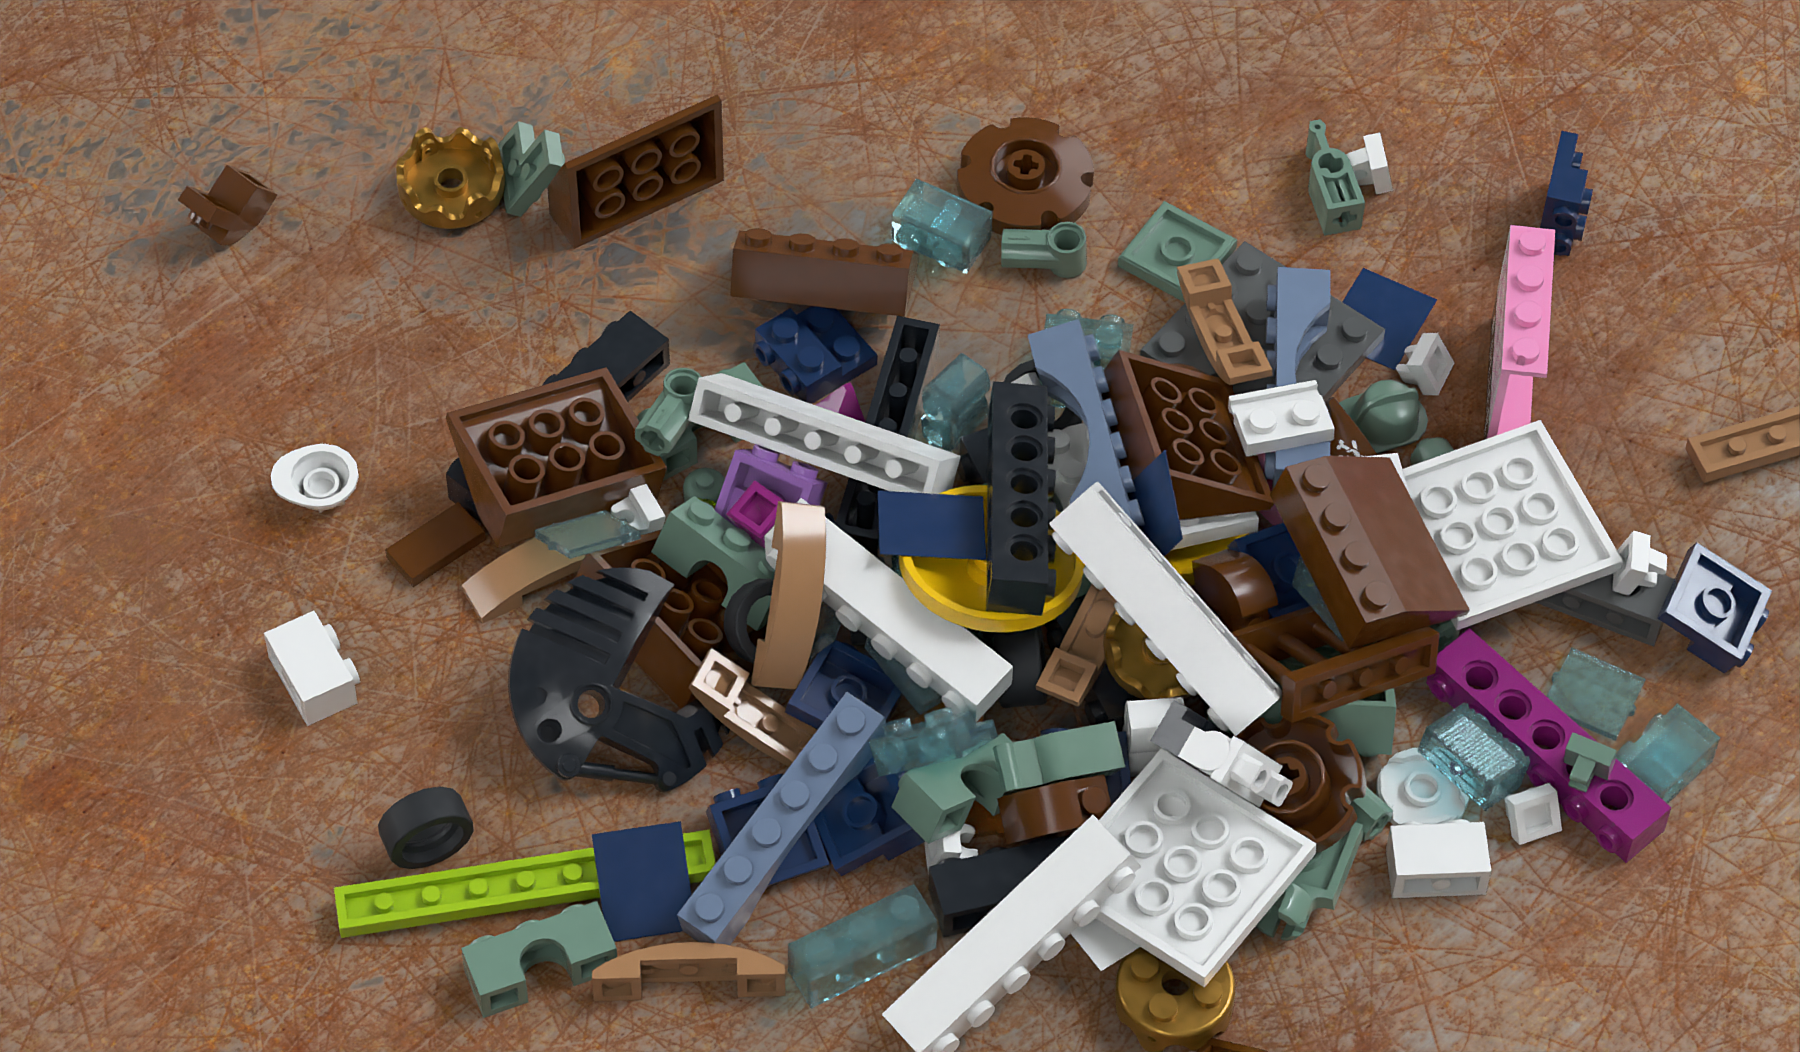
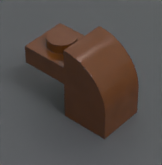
M226 165L209 193L186 186L178 201L191 210L188 214V217L191 219L190 223L218 244L226 246L238 242L261 222L278 194L248 172Z
M1225 549L1192 561L1197 595L1209 608L1220 611L1221 622L1230 632L1269 620L1268 608L1278 605V599L1269 575L1256 559L1242 552Z
M1104 774L1050 784L997 798L1007 844L1078 829L1092 815L1100 820L1111 807Z

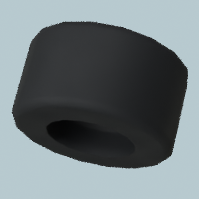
M1041 626L1016 632H994L993 650L1013 666L1012 684L999 697L1001 707L1012 708L1044 705L1047 702L1048 694L1036 690V684L1046 666Z

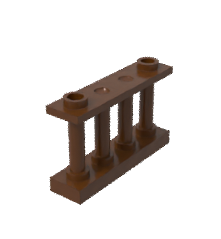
M1325 602L1231 632L1270 678L1282 687L1280 715L1291 723L1436 673L1439 632L1427 626L1376 641L1377 643L1365 647L1360 646L1348 649ZM1329 645L1342 655L1327 659L1314 649ZM1293 657L1306 667L1291 671L1278 661Z

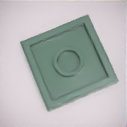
M1164 201L1118 257V267L1185 302L1177 276V267L1217 258L1223 264L1236 250L1237 239Z

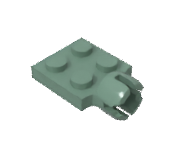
M1354 823L1348 833L1337 843L1320 853H1316L1255 927L1273 938L1282 919L1287 923L1281 940H1294L1304 932L1309 917L1317 908L1334 910L1363 839V824Z

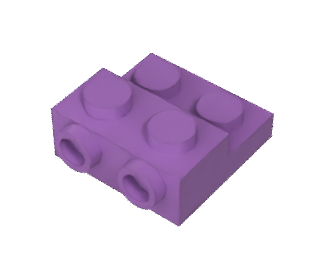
M754 444L753 449L735 450L714 510L739 528L726 514L754 480L785 502L797 503L802 498L811 505H820L828 482L816 478L819 471L817 468L799 461H793L792 466L777 461L780 455L779 452Z

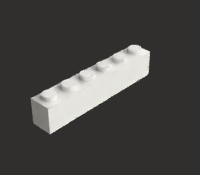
M723 373L698 378L688 421L887 491L939 494L950 490L953 487L961 457L960 455Z
M1099 482L1089 487L1049 523L1055 530L1052 533V537L1058 546L1068 555L1074 552L1086 565L1083 572L1088 580L1097 589L1102 590L1106 588L1117 601L1114 607L1118 614L1129 625L1137 623L1148 636L1145 639L1148 648L1160 660L1164 661L1167 658L1179 671L1176 674L1179 683L1192 696L1198 693L1210 706L1207 710L1209 717L1221 730L1227 731L1230 729L1237 736L1278 701L1282 695V690Z
M802 498L797 501V503L809 504ZM825 517L826 559L821 603L824 601L833 608L839 621L849 630L856 632L859 629L869 637L873 648L881 656L888 660L894 657L904 665L907 674L916 684L922 688L930 686L942 696V702L952 713L959 717L965 714L976 723L1012 684L1013 666L966 628L949 622L926 608L912 594L902 577ZM773 527L764 538L766 560L775 570L778 550L771 547Z
M1092 815L884 1011L882 1015L916 1052H954L960 1044L958 1039L972 1026L979 1027L984 1024L994 1013V1005L1007 993L1013 994L1020 990L1029 980V972L1042 960L1047 961L1056 956L1065 945L1066 941L1064 939L1078 926L1084 927L1091 923L1101 910L1100 905L1113 893L1119 894L1127 889L1136 877L1135 872L1141 866L1131 853Z

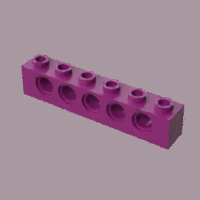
M1470 628L1437 654L1436 673L1427 676L1426 684L1429 686L1432 694L1441 702H1447L1461 714L1464 722L1470 729L1475 732H1481L1490 740L1505 760L1514 762L1528 775L1535 787L1549 783L1557 791L1558 803L1562 805L1567 816L1575 822H1581L1589 829L1606 851L1615 853L1627 863L1665 831L1672 807L1616 758L1608 780L1594 775L1586 793L1568 786L1573 766L1564 763L1565 748L1572 732L1593 741L1596 740ZM1471 686H1479L1482 687L1484 690H1477L1472 688ZM1503 715H1511V716L1516 717L1517 719H1516V720L1508 719V718L1504 717ZM1536 745H1545L1551 749H1541ZM1604 805H1612L1619 810H1610Z

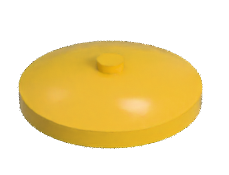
M987 485L963 486L939 493L983 496L986 560L899 555V566L903 580L921 604L949 622L985 632L1023 631L1038 627L1055 619L1075 600L1081 587L1083 569L1085 567V564L1074 552L1068 555L1056 543L1054 563H1048V569H1056L1055 594L1053 598H1045L1042 616L986 611ZM1057 509L1055 518L1060 514ZM1048 530V535H1052L1055 530Z

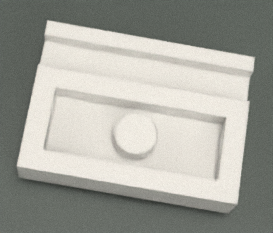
M1316 380L1229 396L1228 409L1233 414L1234 425L1246 457L1334 440L1335 428L1323 397L1318 393Z

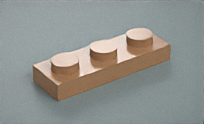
M1800 406L1688 438L1685 449L1703 483L1800 455Z

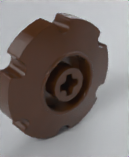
M1029 117L1011 118L1010 126L1006 128H998L994 124H990L973 135L961 151V168L957 170L959 199L964 209L974 220L980 218L989 219L991 221V231L1002 235L1003 229L1042 230L1048 227L1052 228L1061 222L1075 223L1088 208L1090 203V187L1093 186L1094 165L1086 146L1077 136L1063 137L1059 135L1060 126L1043 119Z
M1316 714L1294 723L1283 717L1276 724H1268L1264 717H1260L1235 737L1282 765L1283 767L1279 774L1292 781L1293 787H1291L1281 806L1278 807L1264 799L1258 808L1316 843V853H1320L1342 839L1358 818L1353 806L1350 805L1354 799L1363 798L1366 795V775L1358 751L1351 739L1336 741L1339 732L1335 724Z

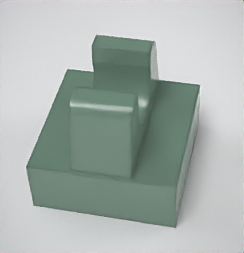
M1572 732L1565 748L1564 763L1573 766L1568 786L1586 793L1594 775L1608 780L1615 764L1617 750Z

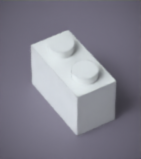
M315 611L264 633L268 657L307 726L357 704L355 685L360 683L358 672L350 658L342 660L337 651L340 649V643L334 629L330 624L323 626Z
M1458 819L1449 821L1446 824H1422L1416 821H1409L1400 825L1390 826L1386 855L1392 898L1486 895L1491 875V865L1484 822L1470 823L1467 820Z

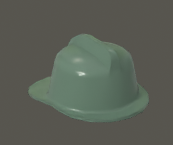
M1378 381L1370 385L1364 393L1347 398L1339 403L1377 454L1418 441L1427 428L1428 418L1426 410L1418 400L1419 394L1416 388H1409L1398 381Z

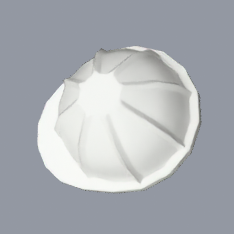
M329 444L310 445L291 451L275 463L271 472L272 487L279 497L290 503L318 510L320 513L324 510L344 505L345 500L356 489L359 478L357 464L349 452Z

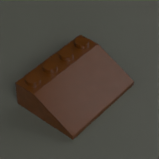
M718 95L710 97L562 165L547 187L549 214L574 249L724 181L722 100Z
M760 228L747 231L739 230L733 248L730 296L905 317L920 254L914 250H905L899 245L890 243L870 246L861 245L857 241L847 238L827 241L818 240L812 235L803 233L783 236L772 234L770 231Z
M1118 350L1104 369L1109 392L1103 393L1102 397L1103 400L1110 398L1113 404L1118 424L1111 426L1112 433L1119 431L1127 458L1120 459L1121 467L1129 466L1133 480L1166 450L1179 520L1271 510L1274 502L1270 496L1271 491L1257 455L1246 457L1234 425L1233 414L1228 409L1229 396L1235 395L1232 386L1225 383L1221 378Z
M607 367L447 412L446 421L478 515L497 548L539 536L576 521L609 515L614 504L629 497L630 489L647 484L654 498L658 499L667 467L660 456L646 452L641 443L635 439V429L640 422Z
M1323 456L1285 467L1270 496L1348 649L1458 618L1469 613L1470 609L1390 457Z
M661 530L587 551L576 577L584 575L597 580L606 578L596 573L598 570L637 568L651 571L675 584L636 656L635 662L680 709L697 699L688 687L711 648L750 673L748 678L753 675L754 664L740 658L728 644L724 631V613L726 608L722 606L728 592V581L722 569L715 563L710 562L685 578L651 552ZM747 624L746 630L749 639L755 646H757L758 639H765L767 625L756 631Z

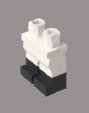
M1173 700L1151 738V742L1193 768L1210 776L1211 779L1258 807L1261 806L1264 799L1278 807L1282 805L1293 785L1292 781L1279 774L1283 767L1282 765L1235 736L1232 739L1229 738V733L1221 730L1218 726L1190 708Z

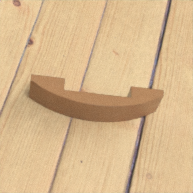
M1219 258L1178 266L1177 276L1192 324L1208 360L1219 377L1225 383L1232 385L1272 376V368L1259 341L1252 342L1232 301V285Z
M778 501L771 546L778 550L765 639H758L751 684L760 687L797 689L811 654L822 601L826 559L825 507Z
M609 514L576 521L543 533L511 549L483 567L462 584V590L481 623H485L523 606L522 595L579 571L587 551L622 541L620 538L621 528L623 525L629 524V522L621 520L611 523Z
M1091 584L1059 649L1054 648L1036 684V690L1078 707L1087 696L1106 664L1103 649L1104 632L1111 614L1116 610L1114 604L1117 601L1106 588L1099 590Z
M711 648L688 688L705 708L730 730L763 753L790 767L816 733L817 729L785 713L786 708L746 682L750 673Z
M682 942L656 945L618 956L592 970L594 1001L642 1000V983L737 980L738 997L786 996L784 964L761 953L726 944Z

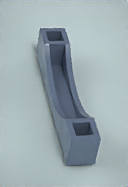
M1278 267L1276 285H1267L1266 311H1274V317H1267L1266 343L1274 344V351L1267 350L1266 352L1267 360L1272 368V376L1270 377H1273V384H1266V389L1296 384L1295 373L1301 359L1312 344L1326 333L1330 309V270ZM1330 441L1265 453L1264 475L1266 479L1272 480V490L1285 467L1323 456H1330Z
M1079 319L1029 334L1028 339L1035 367L1042 385L1047 386V396L1067 406L1080 417L1088 428L1090 442L1087 463L1080 483L1069 500L1070 504L1089 487L1099 482L1138 527L1144 526L1145 522L1138 500H1129L1128 493L1136 491L1129 466L1121 467L1119 460L1127 458L1119 431L1115 433L1111 431V426L1118 424L1114 407L1110 398L1103 400L1102 397L1103 393L1109 392L1107 380L1102 366L1094 367L1093 361L1101 359L1094 335L1089 334L1085 336Z
M846 692L678 912L677 916L683 932L698 942L730 945L750 919L772 877L803 832L827 803L863 770L888 737L886 720L883 715L850 693Z

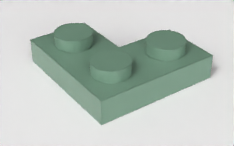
M518 121L501 140L498 147L505 177L504 201L506 213L521 217L534 202L539 200L542 192L548 187L565 163V156L562 153L559 133L544 129L535 140L533 125Z

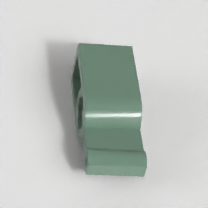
M1319 119L1310 121L1305 154L1309 159H1312L1308 192L1323 234L1325 236L1361 229L1365 200L1352 165L1344 152L1329 147L1325 136L1326 125Z
M1115 721L1058 731L1033 739L1008 742L993 747L1003 793L1102 774L1110 776L1125 767Z

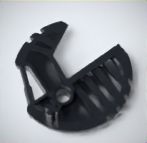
M637 568L598 570L596 573L606 578L597 580L584 575L576 577L565 583L573 589L567 592L554 590L544 599V601L550 603L545 610L540 608L534 609L527 618L528 621L533 623L529 631L522 628L515 641L508 671V693L517 729L533 756L546 770L560 780L567 781L574 777L613 781L615 779L653 784L656 790L660 792L670 791L689 781L707 766L703 756L707 750L712 758L719 752L723 745L718 733L720 727L723 728L726 735L730 732V729L705 708L698 699H695L677 712H673L619 689L675 584L651 571ZM587 694L597 700L599 712L595 718H588L579 711L578 699L580 695ZM600 741L649 764L653 768L654 773L615 768L614 765L585 762L595 743Z

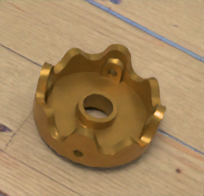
M463 127L457 128L454 133L445 137L436 136L430 128H421L414 134L408 151L397 160V187L403 206L416 220L432 227L456 229L478 223L495 210L504 194L505 177L498 144L492 137L483 141ZM451 178L462 182L455 188H445L440 185Z
M1115 610L1105 627L1103 649L1108 669L1116 682L1129 694L1141 700L1175 697L1186 699L1191 696L1177 680L1176 674L1179 671L1167 658L1164 661L1160 660L1145 643V639L1148 636L1137 623L1129 625Z
M1142 947L1126 955L1120 962L1115 981L1117 1016L1122 1023L1134 1032L1140 1045L1148 1052H1162L1170 1045H1181L1190 1050H1197L1204 1046L1218 1032H1225L1229 1026L1235 1000V978L1228 961L1224 963L1205 987ZM1169 979H1179L1185 982L1189 989L1182 995H1171L1163 989L1162 984Z

